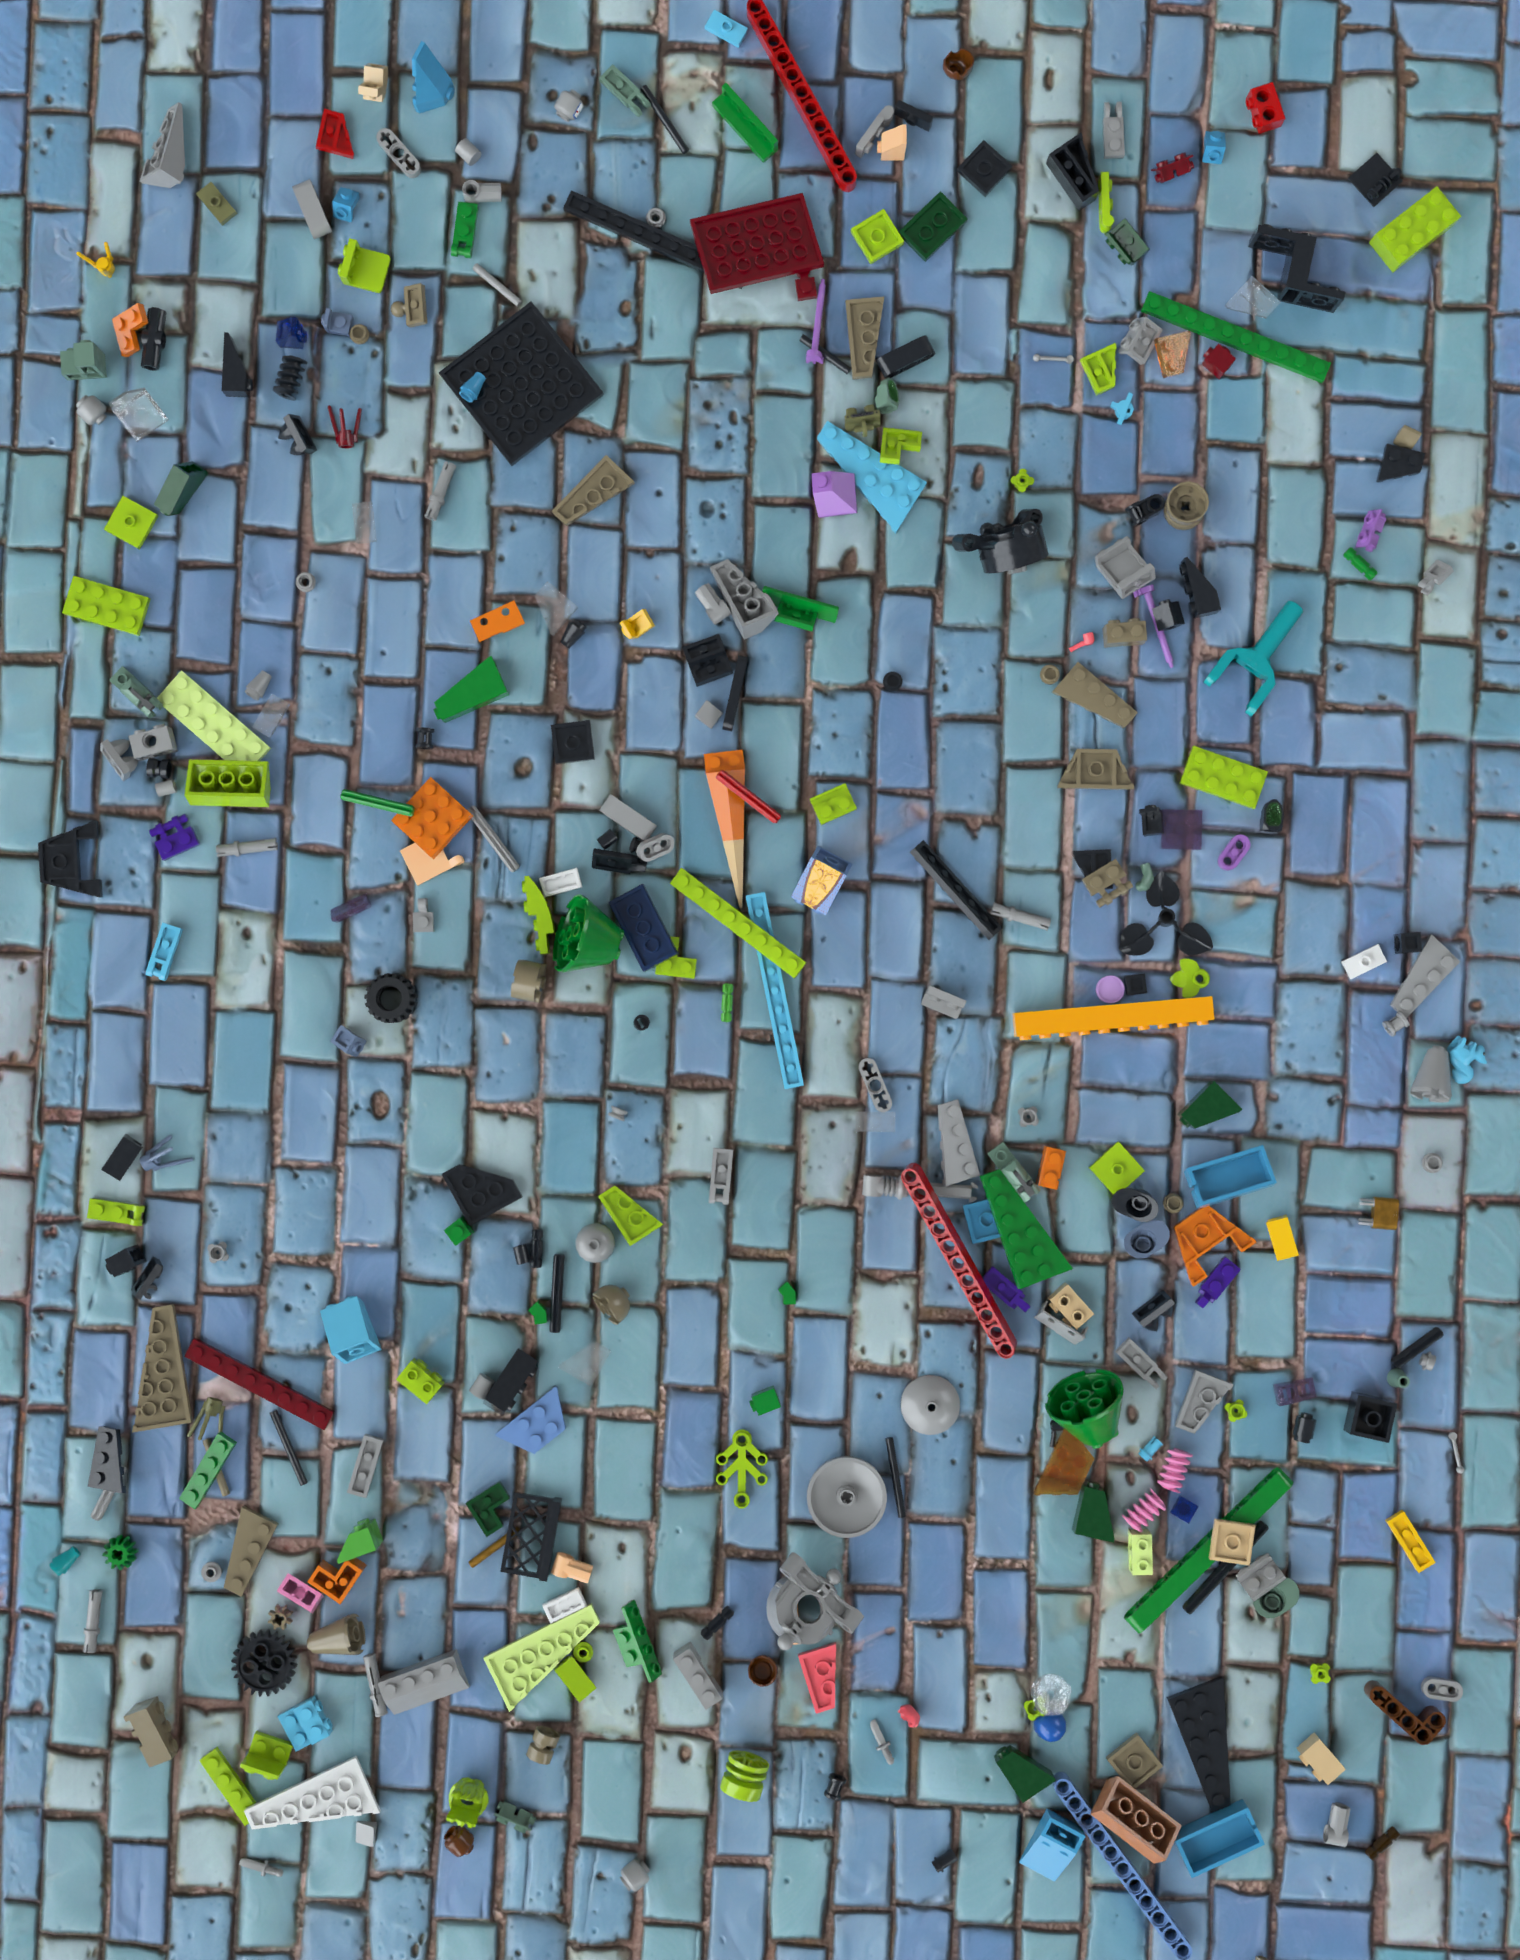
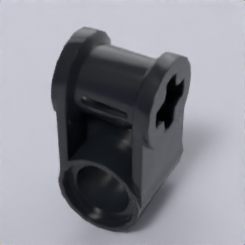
M1154 494L1125 508V511L1129 513L1133 521V527L1139 526L1158 515L1165 506V500L1161 495ZM1156 501L1159 504V508L1153 509L1150 506V502Z

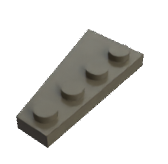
M884 296L845 300L852 380L872 378Z
M605 455L552 510V513L568 526L634 485L635 482Z
M1079 662L1076 663L1052 691L1053 694L1059 695L1067 699V701L1075 703L1122 728H1125L1138 713Z
M246 1506L241 1508L224 1584L225 1589L241 1597L279 1524Z

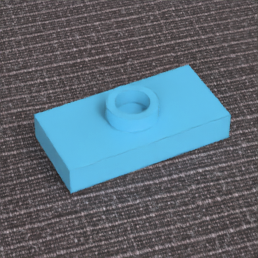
M716 10L713 11L705 25V30L737 48L740 47L748 33L747 27Z

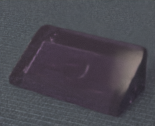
M367 894L358 896L331 909V920L338 923L371 908L372 905Z

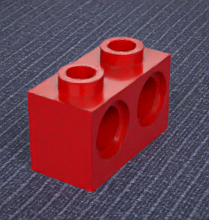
M1273 82L1250 89L1246 97V107L1252 113V124L1254 128H1257L1258 134L1281 127L1286 118ZM1257 97L1262 98L1264 102L1259 101ZM1263 116H1268L1271 120H1266Z

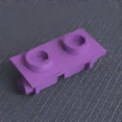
M1382 509L1368 511L1364 518L1362 530L1357 538L1356 548L1366 547L1365 550L1368 552H1373V549H1376L1380 536L1375 534V531L1381 533L1386 522V514L1381 513Z

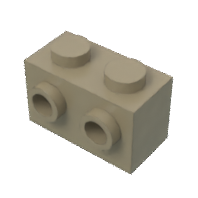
M1139 618L1129 619L1128 622L1120 623V620H1111L1102 628L1104 648L1143 645L1147 641L1146 621H1140Z

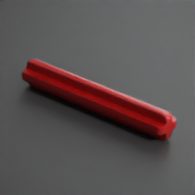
M720 770L717 773L716 779L768 820L772 823L779 821L781 814L726 771Z

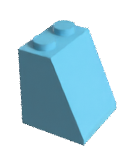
M358 1296L347 1297L343 1302L327 1305L325 1309L320 1310L331 1354L344 1364L382 1350L365 1304Z

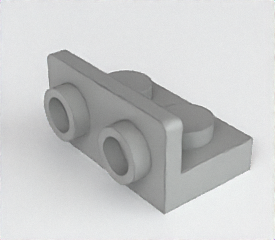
M1146 316L1134 319L1129 325L1126 337L1120 343L1118 353L1120 355H1129L1140 365L1145 364L1163 329Z
M932 986L927 987L921 1005L955 1019L958 1018L961 1009L966 1004V1000Z
M1268 1553L1257 1557L1254 1563L1243 1567L1236 1575V1578L1253 1601H1256L1286 1579Z

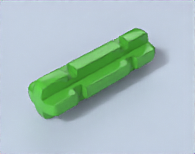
M725 983L722 989L724 995H722L721 1010L723 1013H721V1021L731 1022L733 984Z

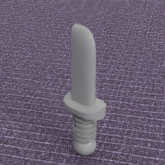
M874 1719L870 1722V1727L879 1745L876 1749L884 1753L883 1755L887 1763L891 1765L894 1763V1758L891 1751H889L890 1749H888L891 1743L890 1741H885Z
M242 1858L239 1863L243 1867L262 1872L261 1876H265L266 1873L276 1875L277 1877L283 1875L282 1869L268 1865L269 1861L267 1860L261 1863L248 1858Z

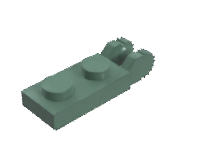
M613 64L600 76L599 81L627 108L629 107L636 116L640 117L643 114L641 109L633 103L636 98L645 108L651 106V103L641 91Z

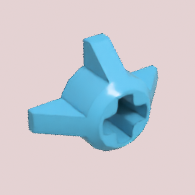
M1130 392L1126 400H1122L1119 403L1112 401L1110 405L1115 410V415L1118 418L1117 424L1122 425L1123 420L1130 418L1134 408L1130 403L1133 394Z

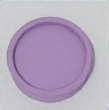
M1105 976L1096 985V994L1105 1003L1118 1002L1124 995V984L1118 977Z

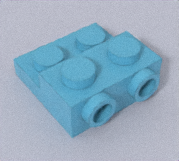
M315 1695L277 1716L296 1752L330 1736L333 1731L332 1722L328 1717H325L323 1705L320 1700L316 1699Z

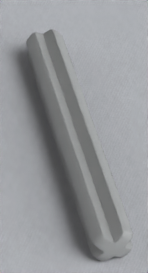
M475 806L468 808L467 810L473 815L471 819L511 872L518 870L519 864Z

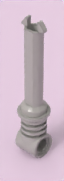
M864 1174L862 1195L881 1197L884 1194V1196L889 1195V1197H892L893 1195L898 1200H902V1198L910 1195L902 1182L901 1175L895 1178H884L880 1175ZM971 1182V1185L952 1184L943 1187L942 1183H930L937 1197L969 1199V1202L977 1199V1197H971L972 1188H978L973 1182ZM917 1189L920 1194H926L923 1189Z

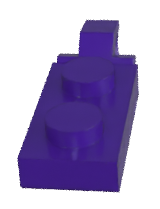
M1224 1256L1199 1286L1198 1292L1201 1295L1195 1303L1201 1308H1204L1209 1301L1213 1303L1241 1269Z
M992 1266L982 1277L988 1289L1009 1307L1015 1309L1018 1306L1025 1313L1031 1307L1023 1300L1026 1295L1020 1289H1017V1286L995 1267Z

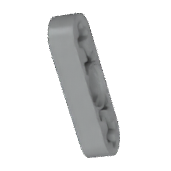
M380 129L376 135L379 146L407 177H418L421 173L418 160L390 129ZM383 136L389 137L392 143L391 147L386 140L383 141ZM396 149L404 151V155L400 158H396L393 154ZM407 160L411 166L415 167L414 171L408 168L405 163Z
M865 1058L859 1063L860 1074L876 1110L887 1112L892 1107L890 1095L875 1061ZM864 1062L872 1063L871 1072L872 1074L876 1072L878 1076H873L866 1080L865 1076H869L867 1070H862V1067L865 1066ZM874 1079L879 1080L881 1083V1088L878 1091L870 1089V1082ZM884 1090L885 1094H882V1098L888 1100L887 1108L878 1107L877 1104L880 1103L879 1097L877 1096L874 1099L873 1094H879Z

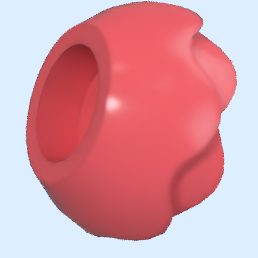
M910 1704L900 1706L898 1713H901V1718L908 1722L909 1727L916 1728L920 1722L918 1712Z

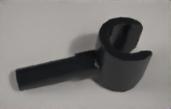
M1051 1420L1050 1447L1054 1448L1056 1431H1062L1063 1427L1054 1420Z

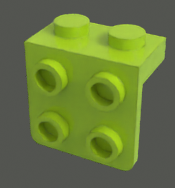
M349 238L348 245L345 244L343 249V263H340L338 267L340 279L344 285L381 293L391 261L390 256L361 248L357 240Z

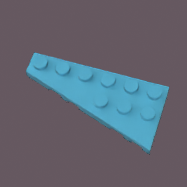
M827 421L817 436V440L829 455L835 459L844 472L855 474L856 487L870 504L876 508L880 516L886 520L896 534L927 485V482L900 465L880 463L879 452Z

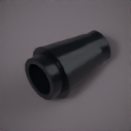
M574 618L572 622L569 621L560 643L570 649L586 633L585 629L587 627Z

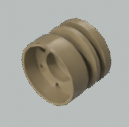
M1190 481L1181 482L1174 486L1167 496L1163 509L1164 517L1168 524L1179 530H1189L1197 526L1208 509L1209 499L1207 492L1198 483ZM1182 506H1183V507H1185V506H1188V507H1189L1188 510H1184V511L1181 510Z

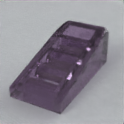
M1312 1377L1273 1385L1276 1403L1279 1406L1316 1398ZM1308 1383L1310 1394H1306L1304 1384ZM1297 1386H1301L1302 1395L1300 1396ZM1292 1387L1294 1390L1295 1397L1291 1396L1290 1388ZM1284 1389H1286L1287 1398H1284Z

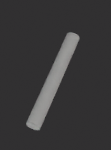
M478 263L473 266V270L508 300L517 307L521 305L522 300Z

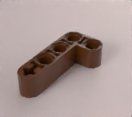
M1371 1680L1364 1686V1692L1367 1697L1421 1745L1429 1744L1446 1724L1445 1716L1434 1706L1425 1707L1418 1716H1415L1379 1682ZM1375 1690L1378 1691L1382 1695L1381 1698H1379L1373 1692ZM1394 1702L1393 1708L1387 1709L1388 1704ZM1437 1714V1718L1434 1721H1430L1431 1717ZM1409 1716L1408 1721L1402 1723L1403 1718ZM1424 1729V1733L1421 1736H1417V1733Z

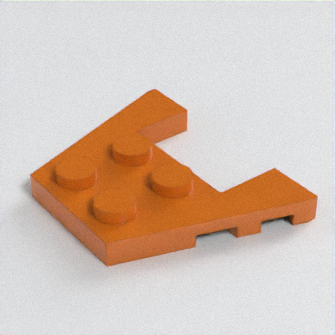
M1210 1206L1195 1210L1173 1226L1188 1278L1193 1287L1208 1277L1198 1263L1197 1258L1230 1236L1240 1252H1244L1256 1243L1255 1239L1247 1235Z

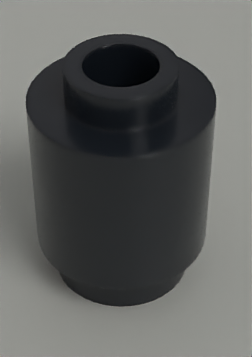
M1301 1412V1415H1296L1293 1430L1294 1440L1310 1443V1440L1313 1439L1317 1420L1313 1418L1312 1414Z

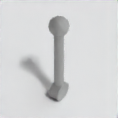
M1035 354L1033 360L1035 362L1040 360L1066 361L1067 364H1071L1074 361V357L1072 355L1067 357H1050Z
M1450 1432L1448 1437L1452 1440L1457 1462L1456 1471L1463 1473L1464 1467L1461 1466L1456 1443L1457 1434Z

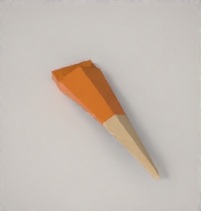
M743 750L704 754L706 776L738 904L742 908L744 800L718 781L716 775L720 770H724L745 786Z

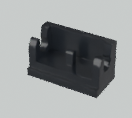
M125 1134L101 1170L120 1181L143 1148L142 1144L128 1134Z

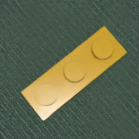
M1403 1510L1385 1520L1418 1573L1436 1563Z

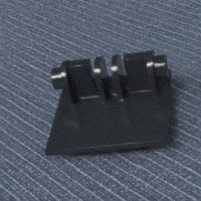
M1375 153L1348 178L1373 207L1403 182L1400 178L1401 169L1398 167L1391 168L1378 153Z

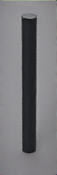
M642 86L641 92L651 103V107L682 154H686L689 148L648 86Z
M274 1410L269 1414L300 1486L305 1485L308 1481L278 1411Z
M887 1437L885 1440L898 1518L906 1517L894 1440L893 1437Z

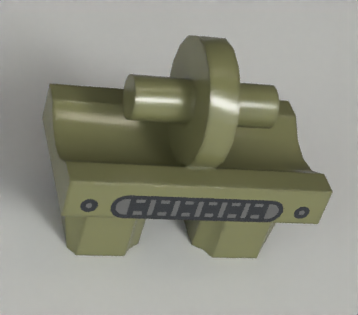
M873 404L866 405L864 413L857 414V409L854 407L846 409V415L844 416L846 432H862L863 437H867V431L880 427V410H876Z

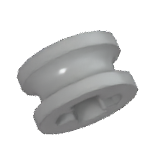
M611 1106L612 1112H609L608 1115L625 1121L624 1115L628 1114V1112Z

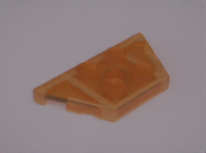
M1064 1428L1033 1491V1494L1036 1496H1040V1494L1078 1495L1095 1459L1084 1444Z

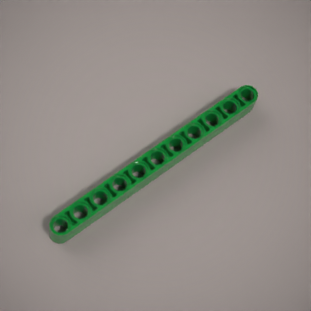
M1280 1467L1274 1468L1222 1519L1254 1524L1292 1487L1293 1481ZM1213 1528L1126 1612L1124 1619L1137 1633H1142L1215 1562V1560L1209 1559Z

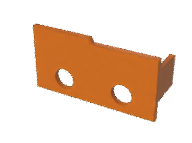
M515 600L470 620L479 642L525 624ZM504 608L509 609V614L506 616L502 614ZM482 618L488 620L487 625H481L480 621Z

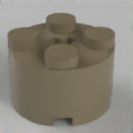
M518 960L513 974L515 978L514 983L512 982L511 997L540 1003L542 994L540 988H545L546 977L543 976L546 973L547 964Z

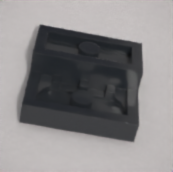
M719 634L682 647L696 687L733 674Z

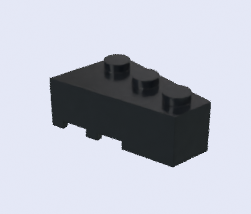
M1081 132L1051 152L1046 162L1048 168L1079 211L1094 202L1099 192Z
M518 1348L487 1394L483 1404L501 1416L504 1415L506 1410L510 1412L516 1403L513 1399L517 1393L521 1395L527 1386L524 1382L528 1376L532 1378L536 1373L538 1367L535 1365L538 1361Z

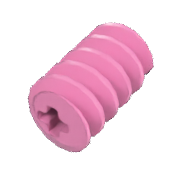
M1174 1448V1450H1167L1171 1457H1165L1169 1465H1162L1166 1473L1159 1474L1164 1480H1157V1483L1168 1490L1180 1493L1176 1488H1182L1183 1484L1178 1480H1185V1476L1181 1473H1187L1188 1471L1183 1465H1190V1461L1186 1457H1192L1193 1455L1184 1450Z
M1151 1488L1152 1495L1144 1494L1146 1501L1139 1498L1140 1506L1135 1503L1133 1504L1135 1511L1127 1509L1128 1517L1122 1514V1517L1129 1525L1139 1532L1143 1531L1141 1524L1146 1527L1149 1526L1146 1519L1154 1521L1152 1514L1160 1515L1158 1508L1166 1510L1164 1502Z

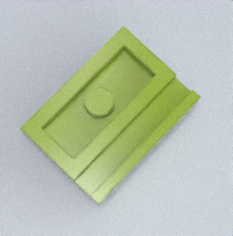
M846 783L809 799L820 825L857 810Z

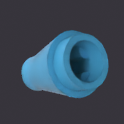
M476 372L460 387V396L471 403L477 400L482 385L486 380L485 376L480 372Z

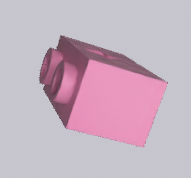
M289 1573L277 1590L278 1593L312 1614L324 1597L322 1593Z

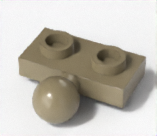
M419 283L405 286V304L401 301H395L391 305V313L395 317H402L406 313V325L410 328L428 324L425 285Z

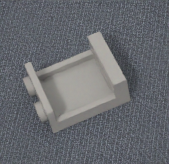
M1128 536L1117 540L1114 545L1101 550L1095 556L1097 569L1122 599L1156 579L1154 566L1151 563L1146 564L1132 547Z

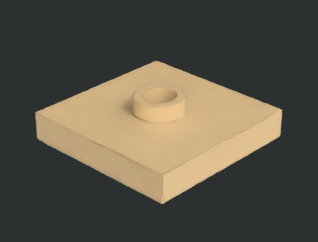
M1214 1518L1209 1559L1250 1566L1255 1525Z

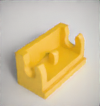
M1287 1214L1269 1219L1266 1225L1277 1261L1299 1256Z

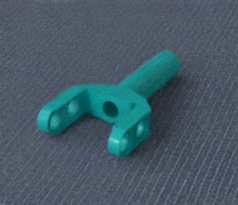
M1287 601L1254 647L1227 650L1203 683L1210 687L1219 679L1233 658L1236 659L1235 662L1260 680H1265L1247 704L1245 713L1252 717L1276 685L1270 657L1304 611L1301 606L1293 601Z

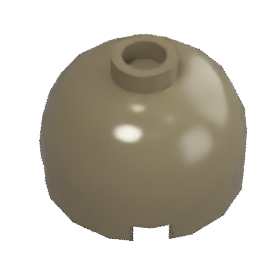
M609 1284L602 1286L592 1294L594 1295L593 1300L600 1311L611 1316L608 1320L613 1324L618 1325L628 1315L630 1310L628 1298L630 1295L625 1288L622 1287L620 1289L616 1285Z

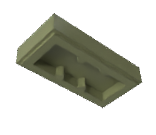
M212 182L196 193L222 226L237 214Z

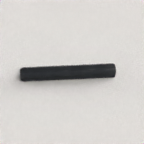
M555 1254L553 1256L549 1327L551 1333H559L561 1329L565 1258L563 1254Z

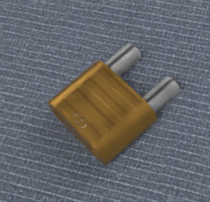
M1384 1197L1360 1198L1359 1201H1367L1359 1202L1360 1205L1371 1206V1219L1359 1218L1358 1221H1368L1358 1222L1359 1225H1368L1374 1229H1397L1398 1199Z

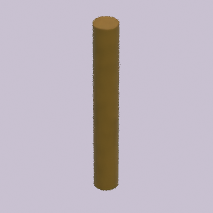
M507 1534L469 1561L470 1566L474 1568L504 1546Z

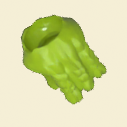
M463 1777L451 1787L449 1792V1806L451 1810L446 1816V1821L456 1822L461 1827L465 1824L468 1828L476 1827L478 1817L486 1809L489 1802L487 1790L484 1788V1783L481 1780ZM461 1799L465 1801H472L473 1804L466 1805L461 1801Z

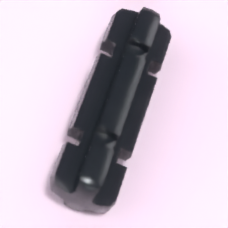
M542 1229L532 1230V1268H541Z
M726 1606L722 1613H719L708 1624V1627L705 1626L701 1630L702 1637L709 1640L713 1633H716L726 1623L727 1619L729 1620L734 1615V1611L729 1606Z

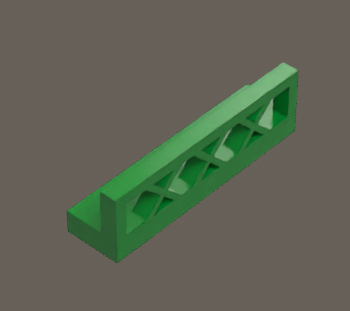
M725 83L722 86V94L712 102V106L764 163L778 151V140L732 88Z

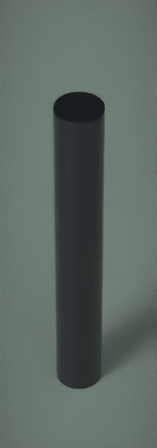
M803 334L799 341L811 349L812 340ZM820 345L818 346V351L822 353L824 359L844 373L848 374L850 372V366Z

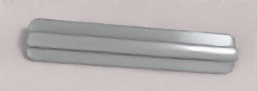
M121 1465V1467H124V1474H125V1472H126V1467L123 1466V1465ZM103 1490L91 1513L92 1519L97 1521L102 1519L115 1492Z

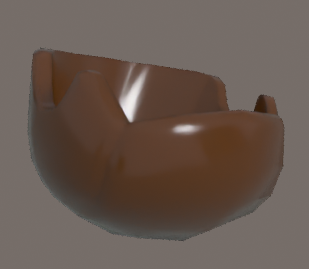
M961 48L956 53L950 51L943 60L944 72L947 77L954 80L965 79L971 73L974 65L973 55L964 48Z
M760 1655L751 1660L748 1667V1676L753 1684L766 1687L776 1680L778 1666L773 1658L767 1655Z

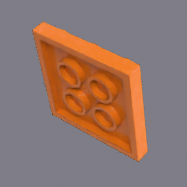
M430 777L406 803L415 807L414 815L410 817L397 813L391 821L432 859H435L473 815Z

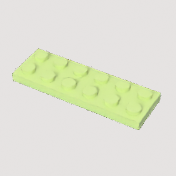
M182 670L157 697L166 710L224 760L261 761L271 749Z

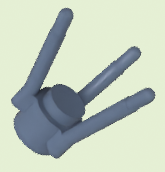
M169 1135L152 1149L146 1151V1155L140 1157V1163L145 1171L151 1169L157 1171L161 1168L191 1162L193 1158L159 1164L161 1163L160 1157L173 1150V1147H169L159 1153L155 1152L172 1138V1135Z

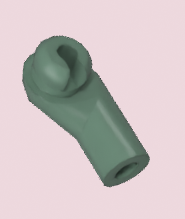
M1150 863L1140 865L1143 877L1141 881L1136 882V889L1140 892L1143 890L1147 891L1154 880Z

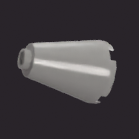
M1433 1046V1048L1428 1049L1411 1087L1410 1094L1413 1097L1423 1100V1097L1430 1098V1102L1439 1103L1451 1100L1449 1054L1445 1051L1444 1047Z

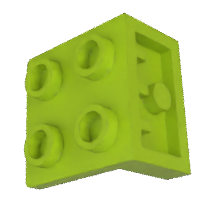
M256 1731L249 1752L241 1762L240 1768H243L247 1773L261 1774L268 1780H278L287 1767L293 1746L289 1741Z

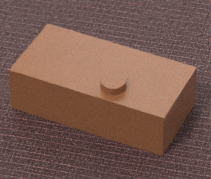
M1119 1776L1106 1780L1090 1813L1153 1864L1166 1861L1182 1826Z

